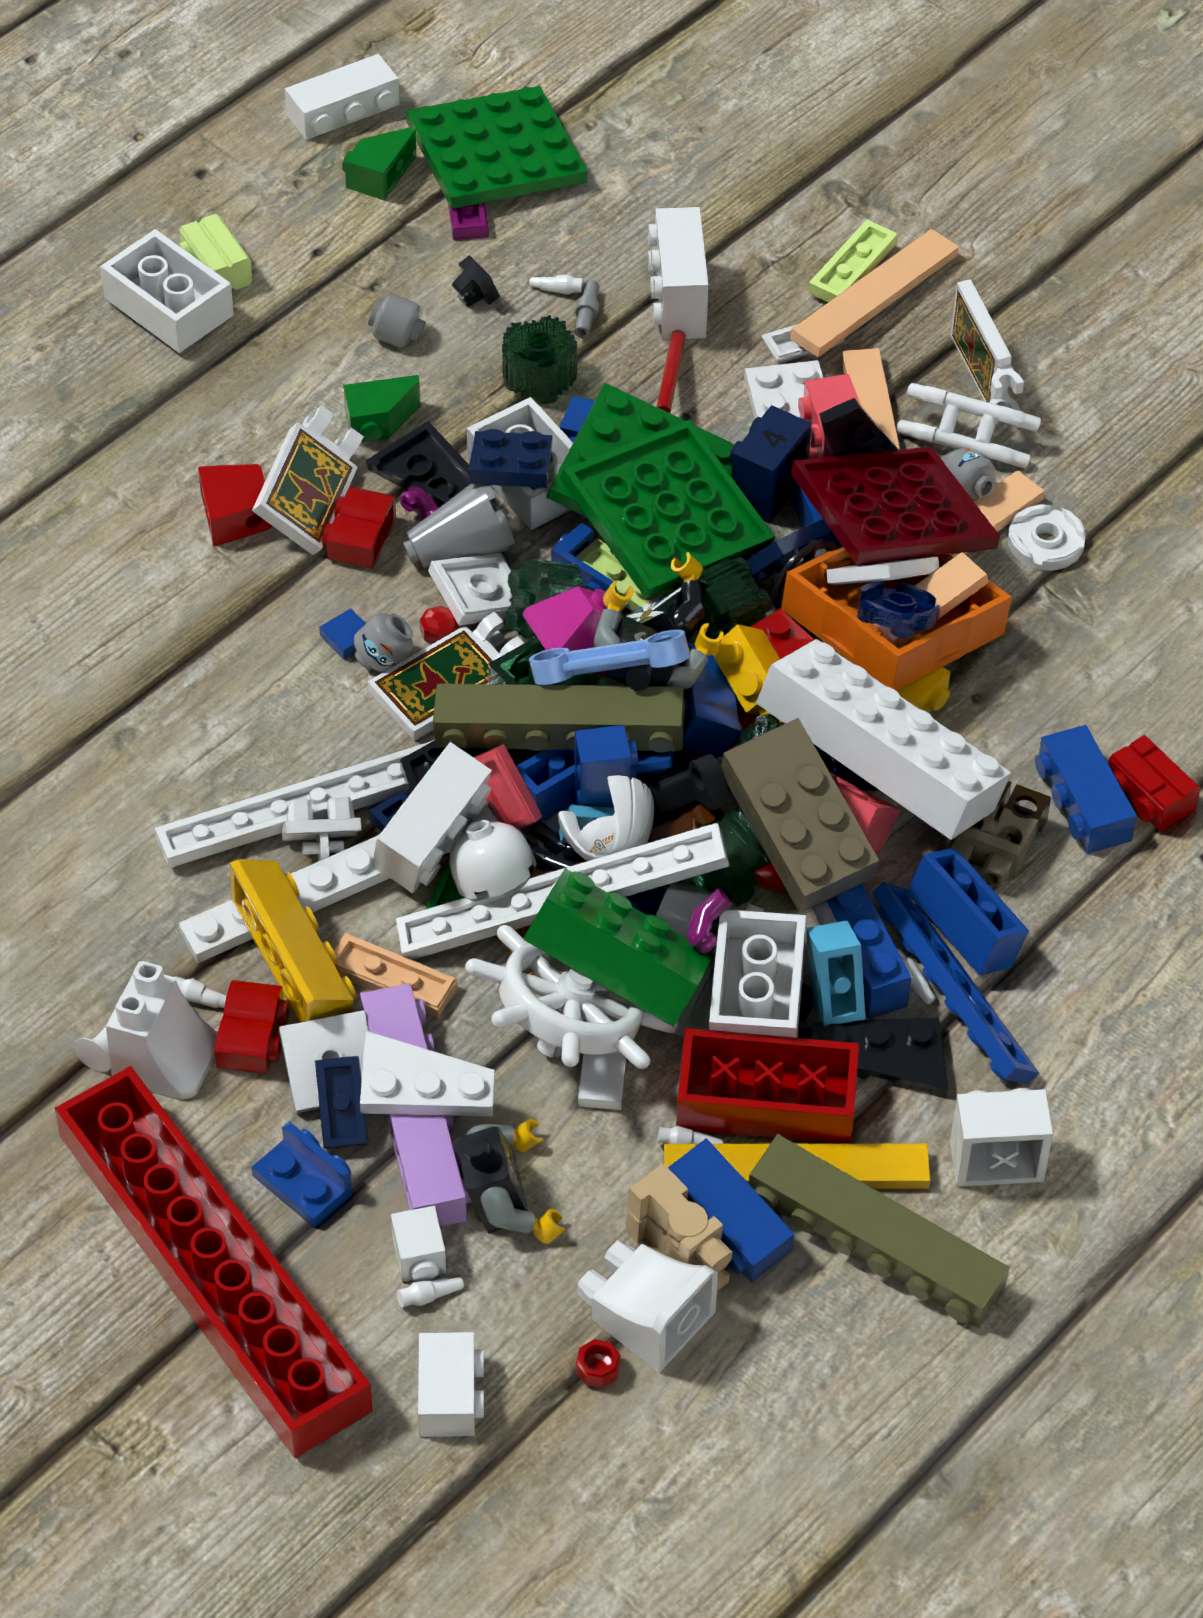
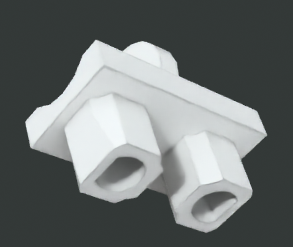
M350 797L328 799V819L313 820L312 800H291L288 804L287 821L282 827V841L316 839V842H302V855L317 854V860L321 861L328 858L329 853H339L344 850L343 841H329V839L357 837V832L362 830L361 818H355Z

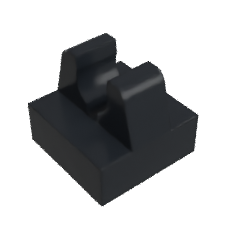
M470 255L458 263L462 273L452 283V287L459 293L457 297L466 307L482 299L490 305L500 297L491 276Z

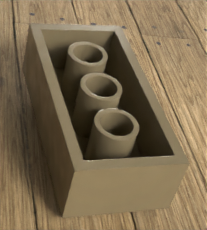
M799 718L724 752L721 769L725 781L799 913L874 878L880 860Z

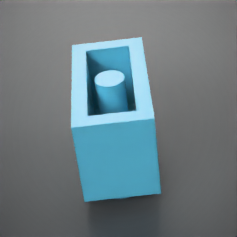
M841 921L806 928L809 981L814 993L812 999L814 1002L813 1006L823 1026L866 1019L861 944L848 921Z

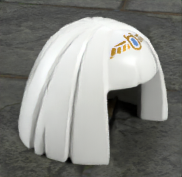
M608 776L607 779L615 813L613 816L600 817L584 826L581 831L574 812H559L558 820L561 831L575 852L586 861H590L647 844L654 820V799L650 788L645 783L642 784L640 780L635 778L630 780L628 776Z

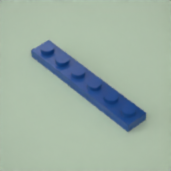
M882 882L872 892L875 899L881 905L879 908L880 914L887 922L896 926L903 936L901 938L902 945L911 954L918 957L924 966L922 971L925 977L932 984L939 987L946 996L944 1002L947 1008L963 1020L969 1028L967 1035L970 1040L991 1059L989 1065L992 1071L1004 1081L1010 1080L1028 1085L1039 1074L1038 1070L918 904L909 895L907 889Z

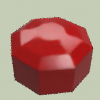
M444 606L426 609L420 618L422 636L425 641L432 644L459 629V625L452 612Z
M593 1339L579 1347L576 1359V1373L585 1385L603 1388L617 1380L621 1355L611 1342Z

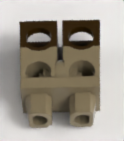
M1010 781L1007 782L995 811L952 840L947 838L946 849L956 848L969 863L982 867L980 876L988 885L995 888H1000L1008 877L1016 878L1020 865L1024 862L1038 832H1042L1048 821L1051 801L1050 796L1016 784L1010 796L1012 783ZM1022 800L1034 803L1037 810L1033 811L1020 806L1019 802Z

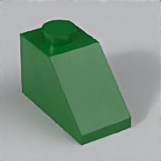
M405 128L361 139L352 151L346 153L342 163V170L345 172L346 188L385 200L417 157L416 130Z
M418 375L343 385L348 428H353L364 436L361 442L389 439L421 407Z

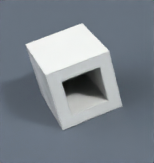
M435 1206L391 1214L392 1239L402 1283L414 1280L418 1282L434 1279L436 1276L445 1275V1247Z

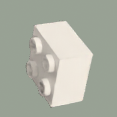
M1017 1088L1012 1091L1003 1092L975 1090L966 1094H957L950 1138L956 1187L1044 1182L1053 1136L1045 1089L1030 1090L1027 1088Z

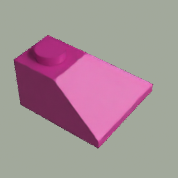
M577 586L527 607L522 615L545 650L568 648L569 651L593 648L595 647L594 637L602 611L607 609L603 602L605 591L601 589L591 591ZM606 671L593 672L594 674L613 679L606 674Z

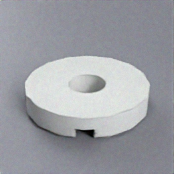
M1040 504L1027 507L1018 512L1012 519L1008 533V546L1012 555L1022 564L1037 570L1053 571L1067 568L1075 563L1084 551L1086 531L1081 520L1071 511L1064 508L1059 511L1051 509L1052 505ZM1043 533L1051 534L1055 539L1044 540L1038 537V535Z

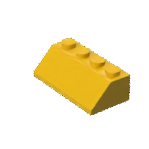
M237 859L230 862L231 900L277 985L283 987V996L286 1000L290 1001V1008L298 1023L352 1013L353 1000L357 999L355 989L347 976L341 978L334 965H337L338 962L328 941L322 943L316 933L318 924L312 910L308 906L302 908L296 896L299 895V889L290 872L284 874L277 861Z

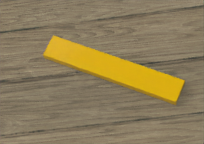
M927 1143L796 1144L873 1189H929L930 1172ZM664 1144V1164L669 1167L698 1144ZM713 1144L748 1184L749 1174L770 1145Z

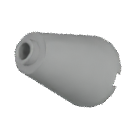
M470 484L406 533L408 541L402 544L411 564L419 562L422 568H427L430 566L431 561L500 553L514 548L515 541L502 509H499L494 499L496 496L491 486Z

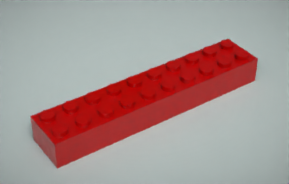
M131 1066L55 1107L60 1138L294 1458L299 1457L373 1412L371 1384Z

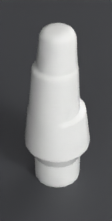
M570 274L557 275L556 277H531L529 285L544 291L569 295L574 292L583 293L585 280L584 278H575Z
M897 949L911 975L910 987L926 1004L933 1003L936 998L924 975L913 959L906 957L901 949Z
M175 976L178 987L187 1001L214 1008H224L226 995L207 988L206 984L194 978L183 979Z
M680 1126L673 1128L659 1127L657 1144L661 1145L699 1144L705 1138L712 1144H724L722 1139L694 1132L691 1129Z
M461 1277L413 1282L408 1288L397 1290V1300L400 1307L410 1305L420 1307L433 1302L436 1298L463 1289L464 1282Z

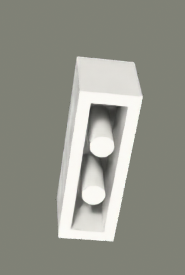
M376 54L285 88L286 114L304 139L308 140L399 106V79L383 58Z

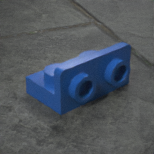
M287 1122L282 1127L283 1140L251 1167L252 1176L315 1228L352 1196L351 1170L340 1156L335 1154L331 1156L321 1148L318 1140L311 1132L306 1129L300 1130L291 1122Z

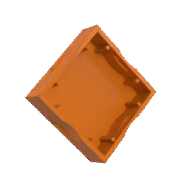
M844 547L826 552L788 571L786 575L781 609L823 642L832 646L835 651L848 661L864 668L867 674L886 687L896 691L1005 634L1012 596L988 580L989 583L897 648L883 637L884 632L882 630L874 631L871 628L869 618L930 574L887 581L831 585L827 581V569L856 565ZM949 554L938 557L939 568L953 559V557Z

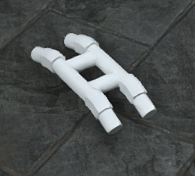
M915 383L909 385L907 390L909 398L945 406L939 429L917 422L900 420L896 428L898 434L953 449L968 448L988 459L1026 469L1030 459L1029 454L990 443L996 421L1037 432L1041 422L1040 417L935 387ZM960 411L981 416L976 438L953 433Z

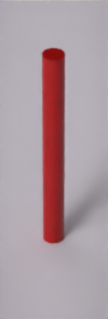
M675 330L671 334L656 407L668 413H671L686 339L685 333L681 330Z

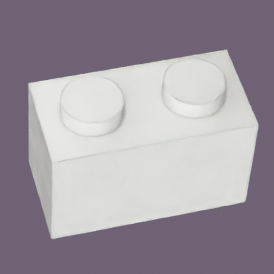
M474 1332L419 1333V1437L475 1436V1418H484V1390H475V1378H484V1350H475Z

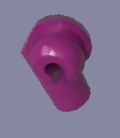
M410 487L400 497L402 507L406 511H414L422 519H425L440 508L428 493L420 487Z
M719 888L695 908L691 914L686 938L690 946L695 945L700 953H707L716 945V935L710 931L712 922L732 905L728 896Z

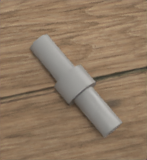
M595 280L586 281L583 296L577 302L575 310L577 317L575 335L579 338L589 336L592 321L597 317L599 309L597 296L600 285Z

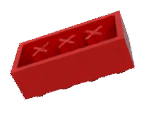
M685 1028L676 1126L699 1132L775 1138L779 1134L788 1140L851 1143L859 1043Z

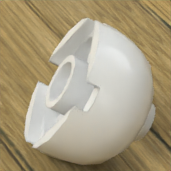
M488 820L473 822L466 828V832L454 843L449 861L451 875L461 896L468 899H477L475 892L487 891L490 898L515 889L531 876L528 868L531 865L536 868L537 864L529 844L518 829L506 823L489 822Z

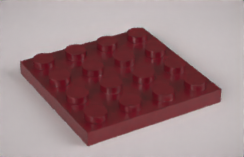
M932 446L793 461L791 475L856 565H870L878 562L902 561L930 556L940 557L961 552L974 553L981 550L997 549L1000 539L999 533Z

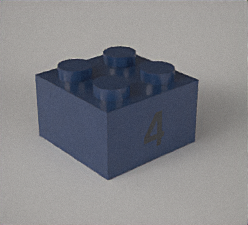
M773 405L769 407L762 417L755 418L748 435L743 441H737L734 444L729 456V461L732 463V474L730 476L763 521L769 524L791 498L793 479L791 469L793 461L809 459L812 426L811 422Z

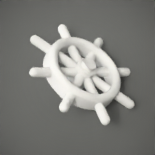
M502 925L497 930L499 940L513 952L508 958L505 967L475 958L469 959L465 964L468 974L499 983V995L505 1008L493 1013L491 1020L493 1025L502 1028L519 1023L523 1028L539 1038L537 1048L541 1053L548 1057H553L555 1052L556 1058L562 1056V1062L568 1067L576 1066L579 1062V1053L608 1054L619 1051L635 1067L645 1069L650 1064V1057L633 1041L640 1025L666 1033H674L679 1028L678 1021L674 1027L526 942L508 925ZM534 971L539 977L527 973ZM606 1015L619 1018L620 1020L613 1022Z

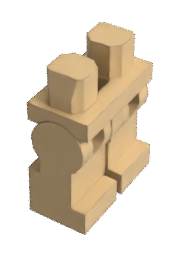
M662 1163L629 1187V1211L627 1212L626 1233L636 1243L647 1238L662 1254L691 1265H706L718 1272L717 1291H719L729 1282L730 1274L724 1268L732 1260V1251L721 1241L723 1224L715 1216L708 1220L707 1213L703 1207L688 1201V1188Z

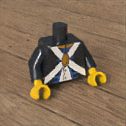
M687 552L685 564L681 563L677 558L671 561V569L684 580L681 587L625 614V616L659 632L683 630L688 643L704 619L705 608L701 584L697 581L703 571L701 563Z

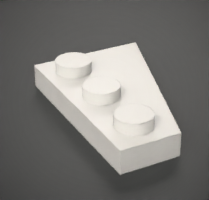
M365 1031L360 1095L361 1113L493 1117L495 1083L493 1069Z

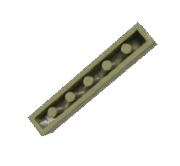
M437 684L433 715L436 748H446L451 742L460 749H493L504 744L506 749L575 751V731L624 725L628 741H635L637 751H655L660 753L683 751L685 725L684 687L648 686L642 691H636L629 686Z
M779 1134L776 1135L749 1174V1185L772 1210L775 1209L789 1217L790 1221L798 1229L807 1233L813 1231L828 1240L829 1244L836 1251L844 1255L853 1254L865 1261L868 1267L877 1275L896 1279L906 1285L907 1290L912 1295L922 1300H932L944 1307L949 1316L961 1323L970 1322L979 1328L1006 1286L1009 1266Z

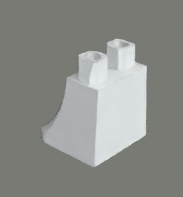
M139 961L106 1025L112 1076L131 1066L150 1092L179 1100L193 1098L197 1095L215 1059L214 1049L217 1031L206 1023L189 1005L181 993L175 977L164 975L163 968L159 965Z
M617 1240L604 1256V1266L614 1272V1274L607 1280L593 1269L588 1270L577 1284V1295L592 1307V1320L658 1373L667 1366L716 1312L718 1272L706 1265H691L675 1260L644 1244H641L635 1250Z

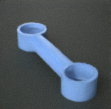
M669 630L654 634L645 640L569 651L568 648H553L531 656L529 662L535 684L549 685L567 680L573 675L650 664L651 667L655 668L672 666L687 660L690 657L685 632L683 630Z

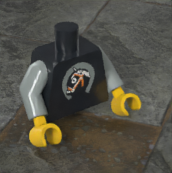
M615 580L605 592L603 602L607 609H603L594 637L595 647L645 640L654 634L660 633L619 613L634 594L632 586H629L624 596H620L615 590L617 580ZM706 623L701 626L696 638V649L688 646L690 657L687 660L660 668L645 664L606 670V674L636 691H642L648 686L684 687V690L692 687L708 662L706 655H713L718 651L724 633L721 631L716 639L708 638L705 633L709 624Z
M529 1118L515 1128L508 1124H481L472 1127L465 1136L459 1137L456 1140V1145L468 1194L488 1233L501 1229L525 1234L533 1231L536 1238L544 1244L554 1241L566 1231L564 1227L557 1225L563 1219V1216L553 1208L545 1212L540 1218H535L534 1213L528 1211L514 1149L511 1146L513 1144L518 1151L526 1152L542 1142L543 1138H537L531 1133V1130L539 1126V1122Z

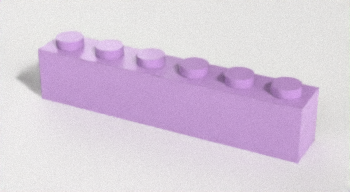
M411 983L360 993L361 1011L365 1010L369 1032L435 1052L431 1033L423 1034L421 1026L427 1024L423 1000L414 999ZM386 1114L409 1210L435 1206L439 1226L467 1221L466 1204L472 1203V1200L468 1194L464 1177H460L458 1167L461 1166L456 1140L451 1141L449 1130H454L453 1116Z

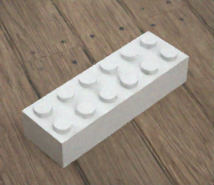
M818 639L771 664L756 702L757 705L785 724L799 718L813 744L950 840L995 811L1011 775V772L998 764L995 758L973 747L960 734L952 732L941 725L928 712L918 709L902 698L896 690L886 687L867 674L864 668L851 663L835 652L832 646Z

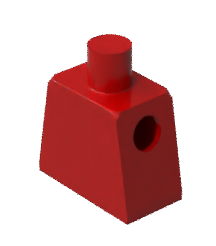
M258 464L198 467L200 492L213 546L258 534L272 527L271 524L252 511L265 483L261 466Z

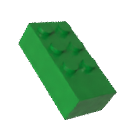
M566 868L550 891L523 940L673 1027L697 989L714 955L711 952L700 953L695 945L690 946L687 938L671 930L663 919L640 912L633 908L630 901L616 893L609 894L597 887L594 881L587 875L577 871L571 872Z

